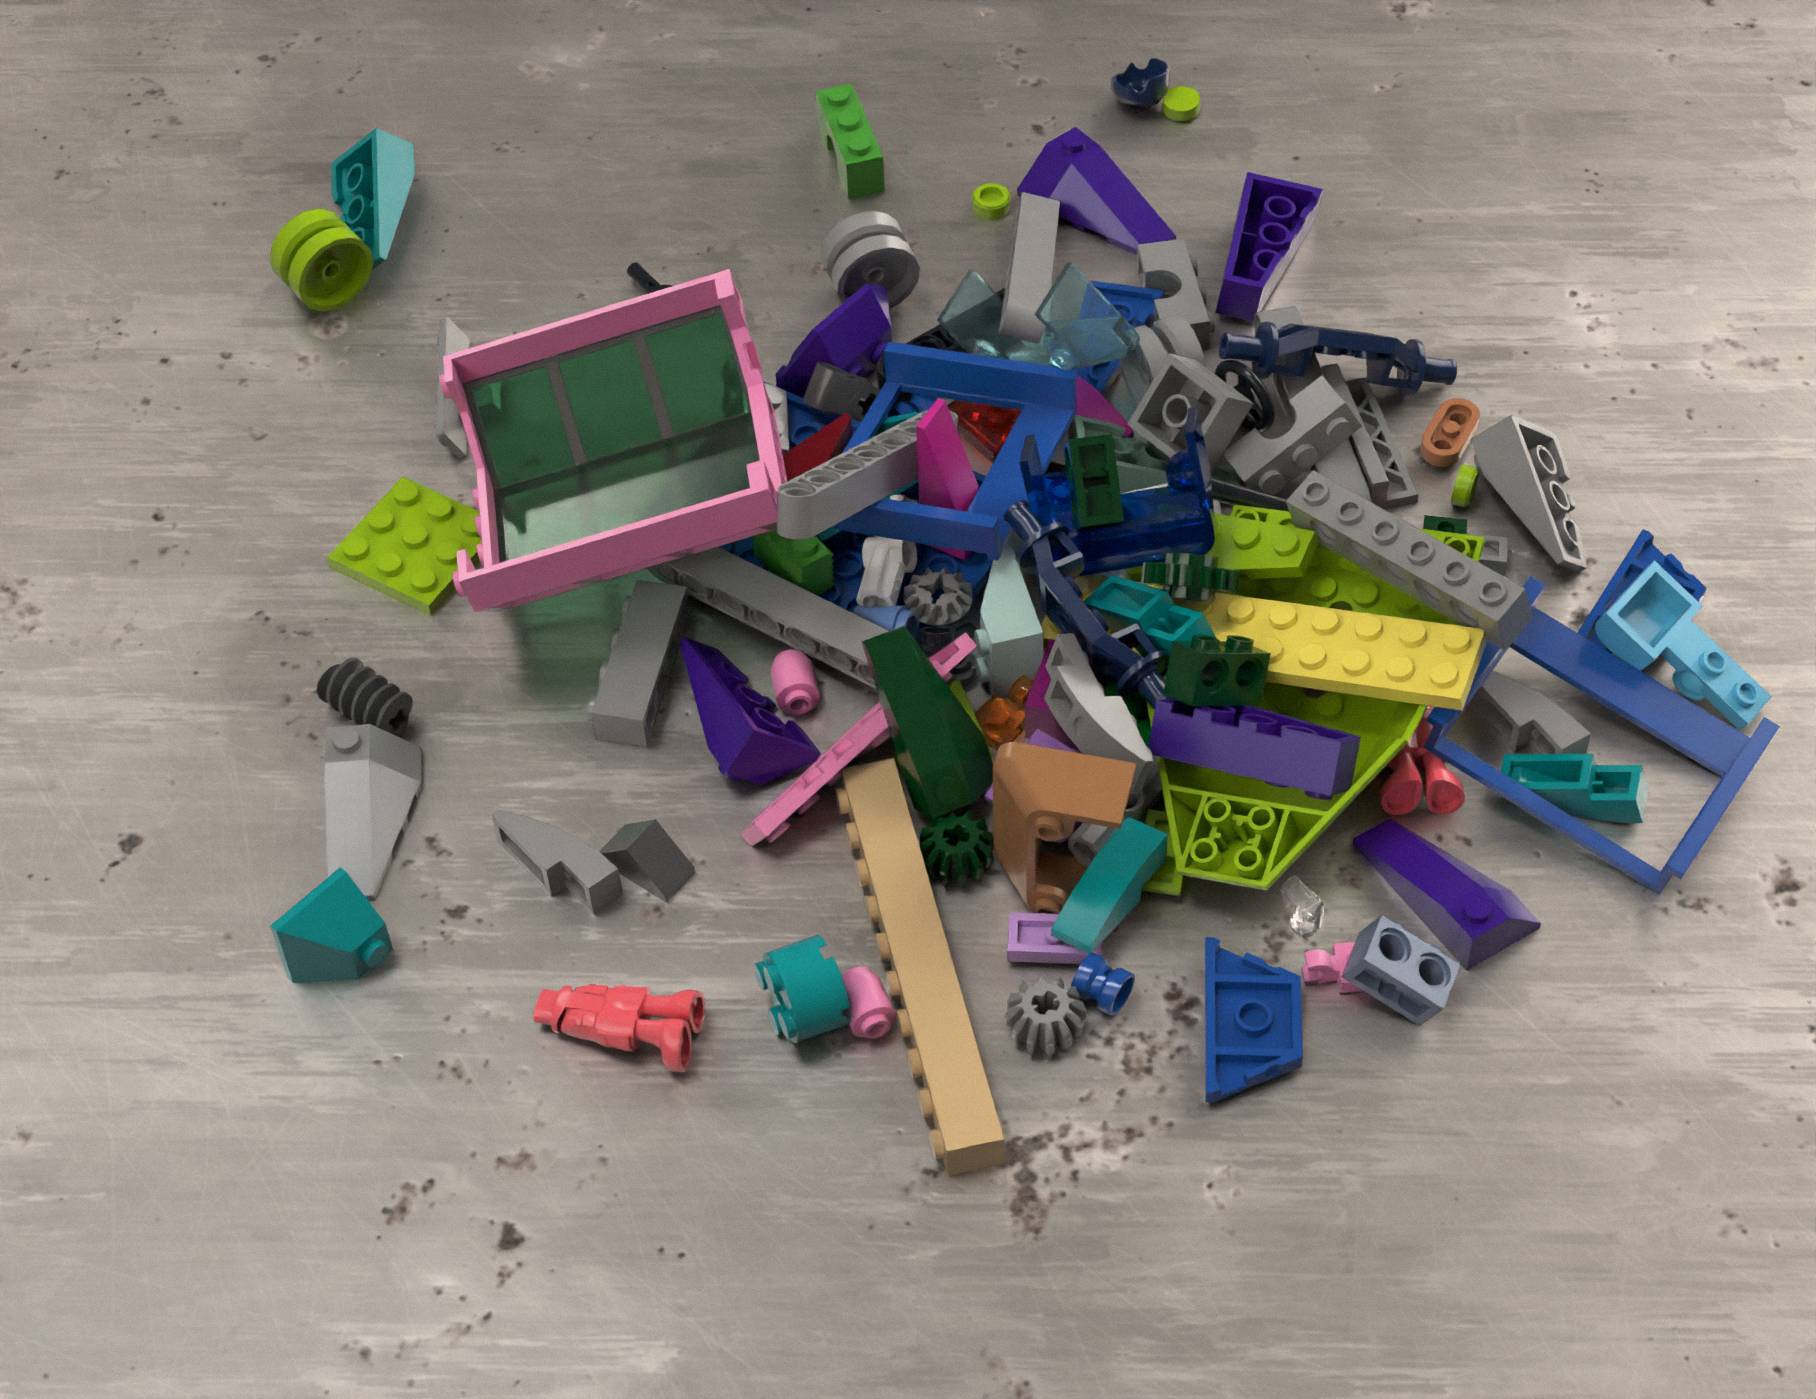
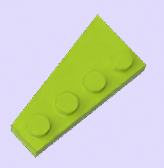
M1160 504L1127 574L1131 581L1141 582L1143 562L1165 563L1166 553H1187L1219 557L1218 568L1237 570L1239 574H1247L1249 579L1304 577L1318 546L1319 538L1316 532L1312 530Z

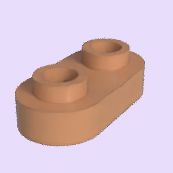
M1454 398L1441 404L1422 436L1420 451L1426 462L1438 467H1447L1456 464L1461 459L1478 429L1480 412L1474 403L1466 399Z

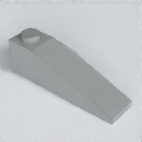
M371 724L326 727L324 779L327 878L341 867L349 874L368 901H375L392 861L393 856L391 852L400 832H404L408 823L407 814L414 799H418L421 792L423 752L420 746Z

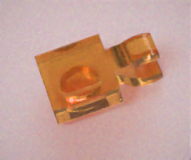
M1022 675L1015 681L1005 700L993 694L974 713L988 746L995 751L1002 744L1013 742L1025 730V704L1034 682L1025 675Z

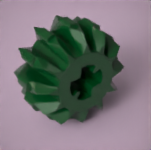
M953 811L948 812L946 819L933 818L930 821V827L922 828L920 833V850L928 877L940 876V881L944 887L951 880H958L962 888L966 884L967 878L981 881L984 875L983 870L991 869L994 862V836L992 832H988V825L985 819L973 821L970 811L966 812L962 817H956Z

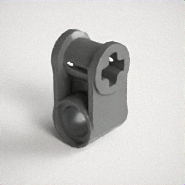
M817 362L804 394L803 402L824 412L840 415L847 413L851 418L862 421L879 394L880 389L873 386L864 377L848 373L824 362Z

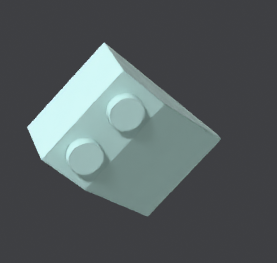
M1008 541L999 560H993L980 610V629L974 631L977 651L981 656L975 658L976 673L981 684H988L992 699L1030 691L1043 658V630L1019 565L1015 560V554L1010 541Z

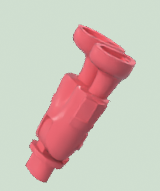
M1432 706L1427 707L1423 718L1408 743L1387 764V767H1391L1394 773L1383 784L1379 793L1381 806L1386 813L1404 815L1417 807L1423 788L1421 776L1416 765L1425 771L1424 793L1427 807L1431 812L1435 814H1449L1458 810L1465 801L1463 784L1453 772L1447 769L1445 766L1446 761L1424 748L1433 728V725L1426 721L1434 709Z
M589 984L588 986L576 987L573 991L572 986H563L560 991L548 989L541 991L534 1009L533 1019L535 1023L551 1025L554 1032H563L579 1039L598 1042L607 1048L612 1047L634 1052L640 1048L642 1042L652 1044L661 1050L663 1062L670 1071L685 1072L688 1068L692 1052L691 1033H699L703 1025L705 998L701 991L690 989L679 991L673 995L652 996L647 987L621 985L609 988L605 985ZM651 1016L664 1018L665 1020H651Z

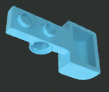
M1654 560L1596 622L1595 631L1598 638L1619 659L1639 671L1643 670L1661 655L1675 668L1672 679L1679 692L1692 700H1703L1706 698L1737 729L1741 730L1751 722L1772 696L1691 620L1702 608V605Z

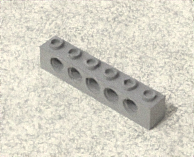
M1314 470L1286 500L1295 528L1315 531L1320 545L1461 626L1484 630L1487 641L1503 650L1509 647L1533 618L1524 587Z

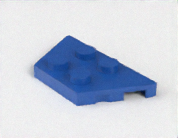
M1644 529L1578 631V634L1611 654L1614 653L1598 638L1595 624L1654 560L1700 604L1705 597L1707 588L1694 575L1687 573L1682 563L1672 553L1665 556L1653 545L1654 536Z
M1205 937V1102L1213 1103L1302 1066L1301 976L1281 967L1269 966L1263 959L1247 952L1244 957L1221 948L1220 940L1213 937Z

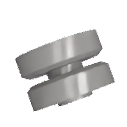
M869 211L854 214L840 221L830 230L821 245L820 259L841 303H844L865 284H882L887 288L890 309L908 297L919 281L920 266L897 220L887 213Z
M1179 314L1154 321L1151 329L1146 325L1123 331L1119 336L1118 356L1120 368L1126 387L1137 407L1169 353L1195 359L1207 368L1201 345L1188 321Z

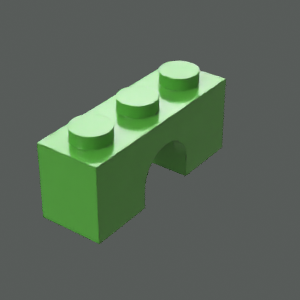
M852 83L815 91L818 128L827 149H835L838 176L847 198L851 199L885 191L883 155Z

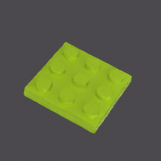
M402 476L327 557L329 567L432 616L456 589L452 573L458 570L457 551L465 549L474 567L480 562L477 544L482 543V540L475 525V516L480 515V512ZM496 519V526L498 528L501 521Z

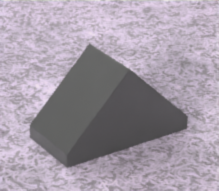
M656 819L625 824L599 851L618 868L619 874L666 903L695 874V867Z

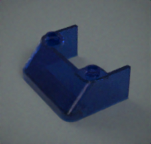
M1197 407L1188 408L1185 428L1188 450L1174 454L1167 464L1166 478L1168 486L1121 494L1124 522L1074 529L1066 472L1044 474L1035 434L1026 436L1019 464L1029 507L1044 527L1055 522H1064L1068 527L1069 533L1067 537L1084 556V571L1078 576L1143 566V562L1165 563L1166 553L1205 555L1212 549L1215 542L1216 525L1211 474ZM1058 549L1052 554L1053 562L1064 558Z

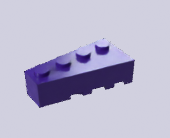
M1166 698L1156 701L1148 747L1154 756L1263 780L1266 784L1275 787L1298 788L1305 790V795L1309 797L1331 800L1333 795L1346 792L1352 786L1361 737L1254 706H1190L1174 698Z

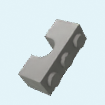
M1184 238L1139 244L1137 247V277L1140 287L1165 290L1163 299L1154 300L1153 324L1154 321L1179 314L1188 321L1194 330L1202 351L1208 350L1209 333L1215 332V318L1213 310L1206 309L1205 307L1206 289L1204 282L1197 281L1196 278L1198 276V266L1195 254L1188 253Z
M1322 375L1289 400L1296 410L1297 418L1293 427L1285 435L1268 439L1263 437L1254 428L1224 451L1223 455L1249 488L1275 495L1362 427L1346 403Z

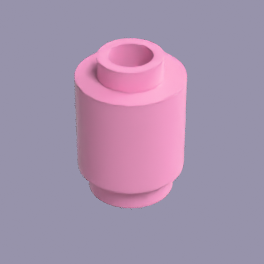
M790 649L779 653L774 658L770 670L777 706L780 710L789 714L806 713L813 709L820 699L813 663L800 650Z
M863 966L852 968L843 973L841 976L850 1007L843 1010L845 1016L850 1017L849 1025L853 1034L857 1037H866L868 1039L879 1038L886 1034L896 1019V1012L880 977L872 973L868 967Z

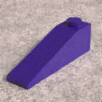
M1077 127L1046 143L1017 188V195L1019 197L1022 192L1060 201L1059 217L1073 222L1074 229L1083 233L1090 229L1106 236L1107 243L1137 255L1139 244L1176 240V235L1103 148Z
M1391 818L1353 838V845L1466 971L1540 929L1541 922L1511 890Z

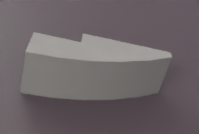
M1496 671L1491 672L1469 703L1474 711L1514 754L1528 746L1535 754L1587 753L1591 733L1574 717L1544 695Z
M501 810L492 815L497 841L551 897L567 887L594 915L623 895L618 868L599 851L576 836L551 824L524 815Z

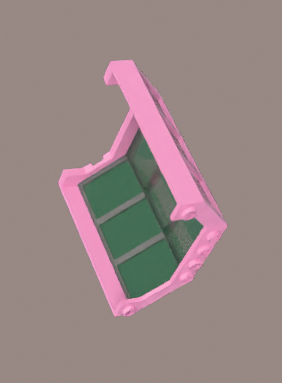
M730 269L443 356L444 374L439 375L440 386L445 398H453L457 406L477 471L478 487L473 488L472 492L476 507L480 512V515L475 516V525L482 540V543L477 544V552L483 568L476 570L466 550L463 549L457 551L458 570L452 573L458 595L460 597L467 596L474 612L505 611L777 529L778 487L788 481L771 398L768 397L761 375L763 371L755 343L751 341L745 320L746 313Z

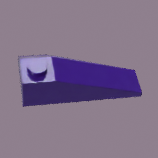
M687 637L682 639L680 646L708 749L720 764L718 769L723 775L736 782H741L744 779L761 785L817 761L821 753L803 729L792 720H788L784 724L773 713L777 705L768 696H762L754 689L746 686L749 678L717 648Z

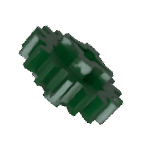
M1166 553L1165 563L1143 562L1141 583L1163 586V590L1167 591L1173 599L1214 602L1215 591L1231 593L1238 591L1239 571L1218 568L1219 557L1187 553Z

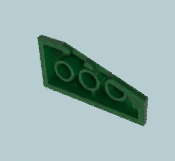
M901 626L862 641L914 809L933 819L973 803L993 783V762L982 732L906 627Z

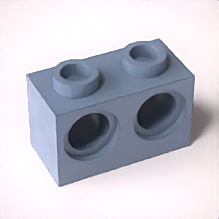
M1381 915L1359 932L1341 977L1420 1026L1444 1009L1461 964L1445 955L1440 948L1429 945L1408 932L1400 923L1389 920Z

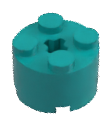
M815 935L766 952L762 956V961L754 964V972L758 984L763 991L768 989L774 1006L768 1008V1015L776 1035L784 1033L786 1039H790L793 1043L801 1042L850 1023V1017L841 1014V1011L850 1008L841 973L834 957L824 959L819 948L827 946V944L820 935Z

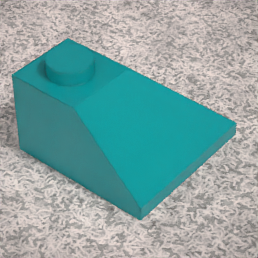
M341 867L270 925L286 976L292 983L359 979L371 968L379 966L386 959L388 953L393 950L386 923L349 874Z

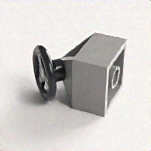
M1169 353L1127 425L1182 468L1211 474L1240 425L1250 431L1256 428L1259 432H1265L1274 423L1275 408L1270 393L1262 380L1245 364L1236 360H1225L1219 363L1215 373H1213L1195 359ZM1228 372L1238 375V384L1234 387L1227 384L1226 377ZM1251 388L1253 389V391L1255 392L1256 396L1258 397L1262 409H1261V408L1259 407V405L1256 403L1255 397H1254V394H1253L1252 391H1251Z

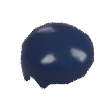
M1151 58L1144 69L1137 68L1131 62L1123 73H1118L1112 77L1111 89L1116 98L1126 106L1132 108L1154 106L1168 92L1170 68L1167 62L1157 58Z

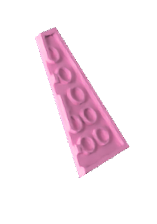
M965 632L928 659L946 683L952 677L949 671L977 647V644ZM879 701L740 832V835L751 847L764 838L769 843L777 839L790 826L786 819L792 813L797 811L801 815L820 798L816 792L824 784L827 783L830 787L842 777L841 769L848 768L846 764L855 756L858 759L861 758L871 748H876L891 735L881 702Z

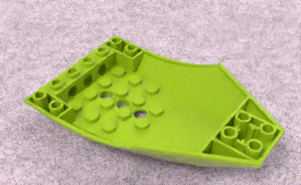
M1234 504L1230 515L1294 527L1289 511ZM1420 529L1473 560L1480 561L1486 542L1485 537ZM1319 543L1304 577L1249 579L1247 574H1239L1237 592L1215 591V593L1460 626V624ZM1265 682L1261 706L1254 707L1361 737L1352 786L1346 792L1333 795L1331 800H1321L1305 795V790L1275 787L1266 784L1263 780L1156 756L1178 874L1267 891L1408 743L1423 718L1428 705L1327 691L1319 698H1310L1305 695L1304 687ZM1146 700L1150 724L1152 728L1155 710Z

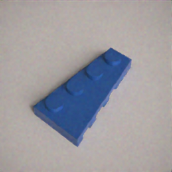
M1086 280L1063 368L1078 370V375L1105 397L1121 371L1118 356V339L1121 332L1142 325L1149 327L1153 320L1154 300L1163 299L1165 290Z

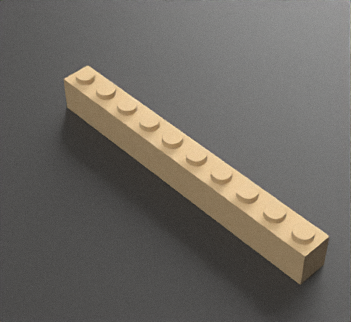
M892 758L841 769L843 787L835 788L840 814H848L851 822L845 824L850 850L858 849L860 859L855 860L860 887L868 885L870 896H865L870 924L878 922L881 933L875 934L880 961L889 960L891 971L885 972L888 992L891 1000L897 998L900 1000L902 1009L896 1010L901 1038L910 1037L913 1049L907 1050L912 1078L921 1077L924 1089L918 1090L921 1113L924 1119L932 1117L935 1130L929 1131V1139L934 1159L943 1158L948 1176L1005 1164L1004 1136L895 760Z

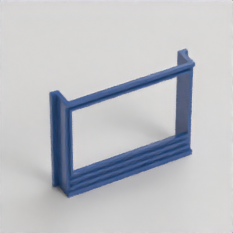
M889 342L884 349L886 382L842 453L875 436L901 392L1022 410L967 512L883 498L830 528L950 549L956 548L964 551L985 553L988 559L998 561L1014 532L1010 524L1004 520V513L1018 501L1025 500L1029 504L1077 413L1076 380L1078 378V370Z
M1530 576L1523 587L1527 592L1533 618L1509 647L1721 776V780L1661 871L1657 870L1445 738L1509 649L1508 647L1506 650H1503L1487 641L1463 711L1435 707L1426 720L1433 725V728L1424 748L1660 895L1672 875L1680 880L1682 879L1780 726L1764 717L1751 738L1537 609L1535 606L1546 585Z

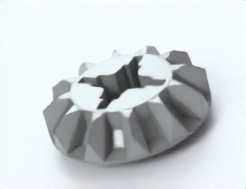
M927 567L923 575H912L910 584L904 587V605L908 606L910 611L918 614L919 622L929 625L950 624L961 619L969 611L972 605L971 583L964 581L961 572L950 574L946 567L940 572H932ZM942 588L944 594H941L936 604H933L932 594L936 592V589Z

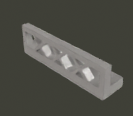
M1338 363L1322 366V372L1327 382L1342 398L1362 425L1360 429L1348 438L1367 483L1371 502L1382 509L1417 503L1418 492L1371 386L1367 383V377L1345 381ZM1351 394H1361L1364 401L1359 407L1356 406ZM1363 422L1375 426L1376 431L1372 436H1369ZM1377 452L1389 457L1385 466L1381 464ZM1389 481L1401 485L1403 491L1387 494Z

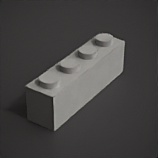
M636 580L632 595L624 598L622 605L623 621L620 629L615 628L612 633L610 643L612 654L609 662L604 661L602 663L599 673L600 689L598 695H592L588 704L587 717L588 721L593 722L596 740L641 747L648 746L677 657L680 642L682 641L690 616L686 586Z

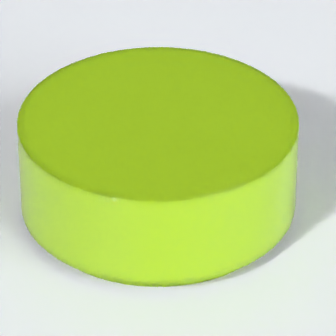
M1186 86L1170 88L1163 97V112L1168 118L1175 121L1191 120L1200 112V95L1193 88Z
M987 183L977 187L972 194L974 213L981 218L991 220L1005 216L1011 208L1009 190L997 183Z
M1462 464L1454 484L1451 504L1463 508L1470 505L1480 474L1477 467Z

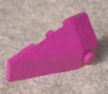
M938 398L916 426L919 504L967 512L979 490V486L947 403ZM928 545L965 561L972 553V551H964L962 549Z

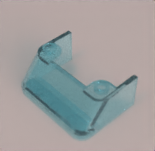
M1067 262L1034 314L1045 326L1039 344L999 334L1003 300L974 269L968 270L937 319L945 330L969 354L1056 366L1063 370L1082 369L1129 357L1140 342V336L1136 330L1073 262Z

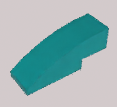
M1111 575L1083 601L1089 610L1096 608L1104 617L1108 626L1116 632L1137 623L1156 650H1165L1169 657L1173 641H1192L1193 635H1206L1216 638L1203 613L1174 605L1169 593L1165 590Z
M1504 754L1500 772L1571 816L1610 822L1643 823L1648 784L1642 765H1596L1593 754Z
M1128 816L1122 823L1121 829H1117L1078 881L1051 929V936L1089 954L1093 953L1141 901L1142 886L1166 862L1168 834Z

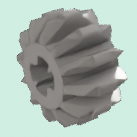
M1040 974L1036 985L1022 980L1019 992L1010 993L1007 1000L1008 1010L1005 1013V1025L1008 1027V1030L1012 1031V1039L1015 1045L1027 1043V1050L1030 1055L1038 1048H1043L1051 1058L1054 1053V1047L1058 1046L1069 1052L1072 1046V1039L1081 1038L1084 1031L1083 1020L1086 1018V1007L1083 1001H1079V992L1076 986L1064 988L1061 976L1053 983H1046V980Z

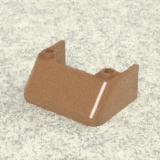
M1008 742L1002 744L997 749L993 763L994 853L1031 912L1060 914L1078 881L1088 868L1076 861L1075 857L1043 852L1042 839L1057 841L1069 837L1073 833L1075 821L1121 829L1136 771V763L1019 742ZM1118 926L1113 930V932H1117Z

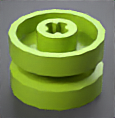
M322 208L307 210L293 217L284 225L272 243L269 257L272 271L310 309L321 312L338 309L351 302L365 287L371 276L374 262L371 249L333 211Z

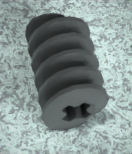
M349 658L342 664L331 666L323 673L317 683L316 692L318 698L328 703L329 706L339 711L347 719L352 720L356 725L371 724L398 737L405 731L413 705L412 697L406 692H400V688L395 684H388V680L385 677L376 675L372 668L364 666L363 662L358 658Z

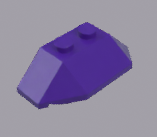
M882 284L863 285L814 327L793 352L788 365H782L775 374L776 387L803 398L817 362L836 366L848 373L868 378L877 370V363L884 356V349L889 342H892L887 288Z

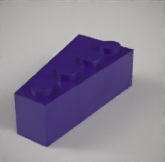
M1247 172L1215 313L1254 322V314L1261 311L1313 226L1324 189Z

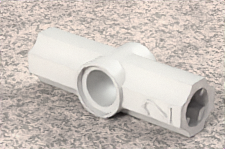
M905 495L890 496L892 500L919 504L918 501L911 500ZM879 536L868 537L865 539L862 548L865 571L856 601L858 605L866 607L895 606L904 574L913 572L916 567L915 542Z

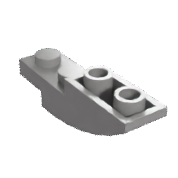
M1074 633L1057 634L1045 665L1051 677V682L1044 697L1047 705L1064 732L1083 754L1136 763V771L1130 793H1140L1148 774L1153 768L1154 761L1150 748L1145 745L1139 733L1135 717L1130 714L1122 696H1105L1103 686L1098 683L1089 665L1088 656L1082 651Z

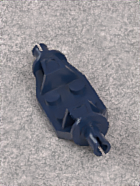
M1263 322L1258 327L1255 337L1223 333L1218 349L1221 359L1250 361L1252 363V370L1261 380L1268 379L1272 373L1304 377L1312 352L1366 359L1367 383L1398 387L1400 393L1404 396L1415 395L1423 381L1452 385L1457 375V363L1455 360L1426 357L1424 345L1418 339H1410L1404 344L1395 337L1291 323L1277 329L1274 323ZM1285 355L1286 365L1276 364L1277 357ZM1392 366L1397 368V378L1389 377Z
M1025 500L1018 501L1009 507L1003 515L1004 520L1010 524L1024 542L1016 553L1015 560L1022 568L1034 565L1042 610L1061 634L1074 633L1082 651L1088 656L1089 665L1094 675L1117 683L1116 690L1121 696H1128L1140 691L1154 710L1156 701L1171 698L1163 694L1165 679L1161 673L1169 664L1170 659L1165 650L1157 651L1137 623L1109 635L1107 633L1109 626L1101 613L1096 608L1089 610L1080 599L1083 597V594L1074 579L1084 571V556L1067 537L1069 529L1064 522H1055L1044 527ZM1058 549L1064 558L1053 562L1052 554ZM1135 648L1139 652V654L1134 652L1132 649Z

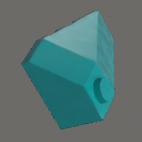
M378 128L372 130L331 163L333 201L341 206L343 214L340 219L371 249L374 261L372 270L387 259L416 168L413 143Z

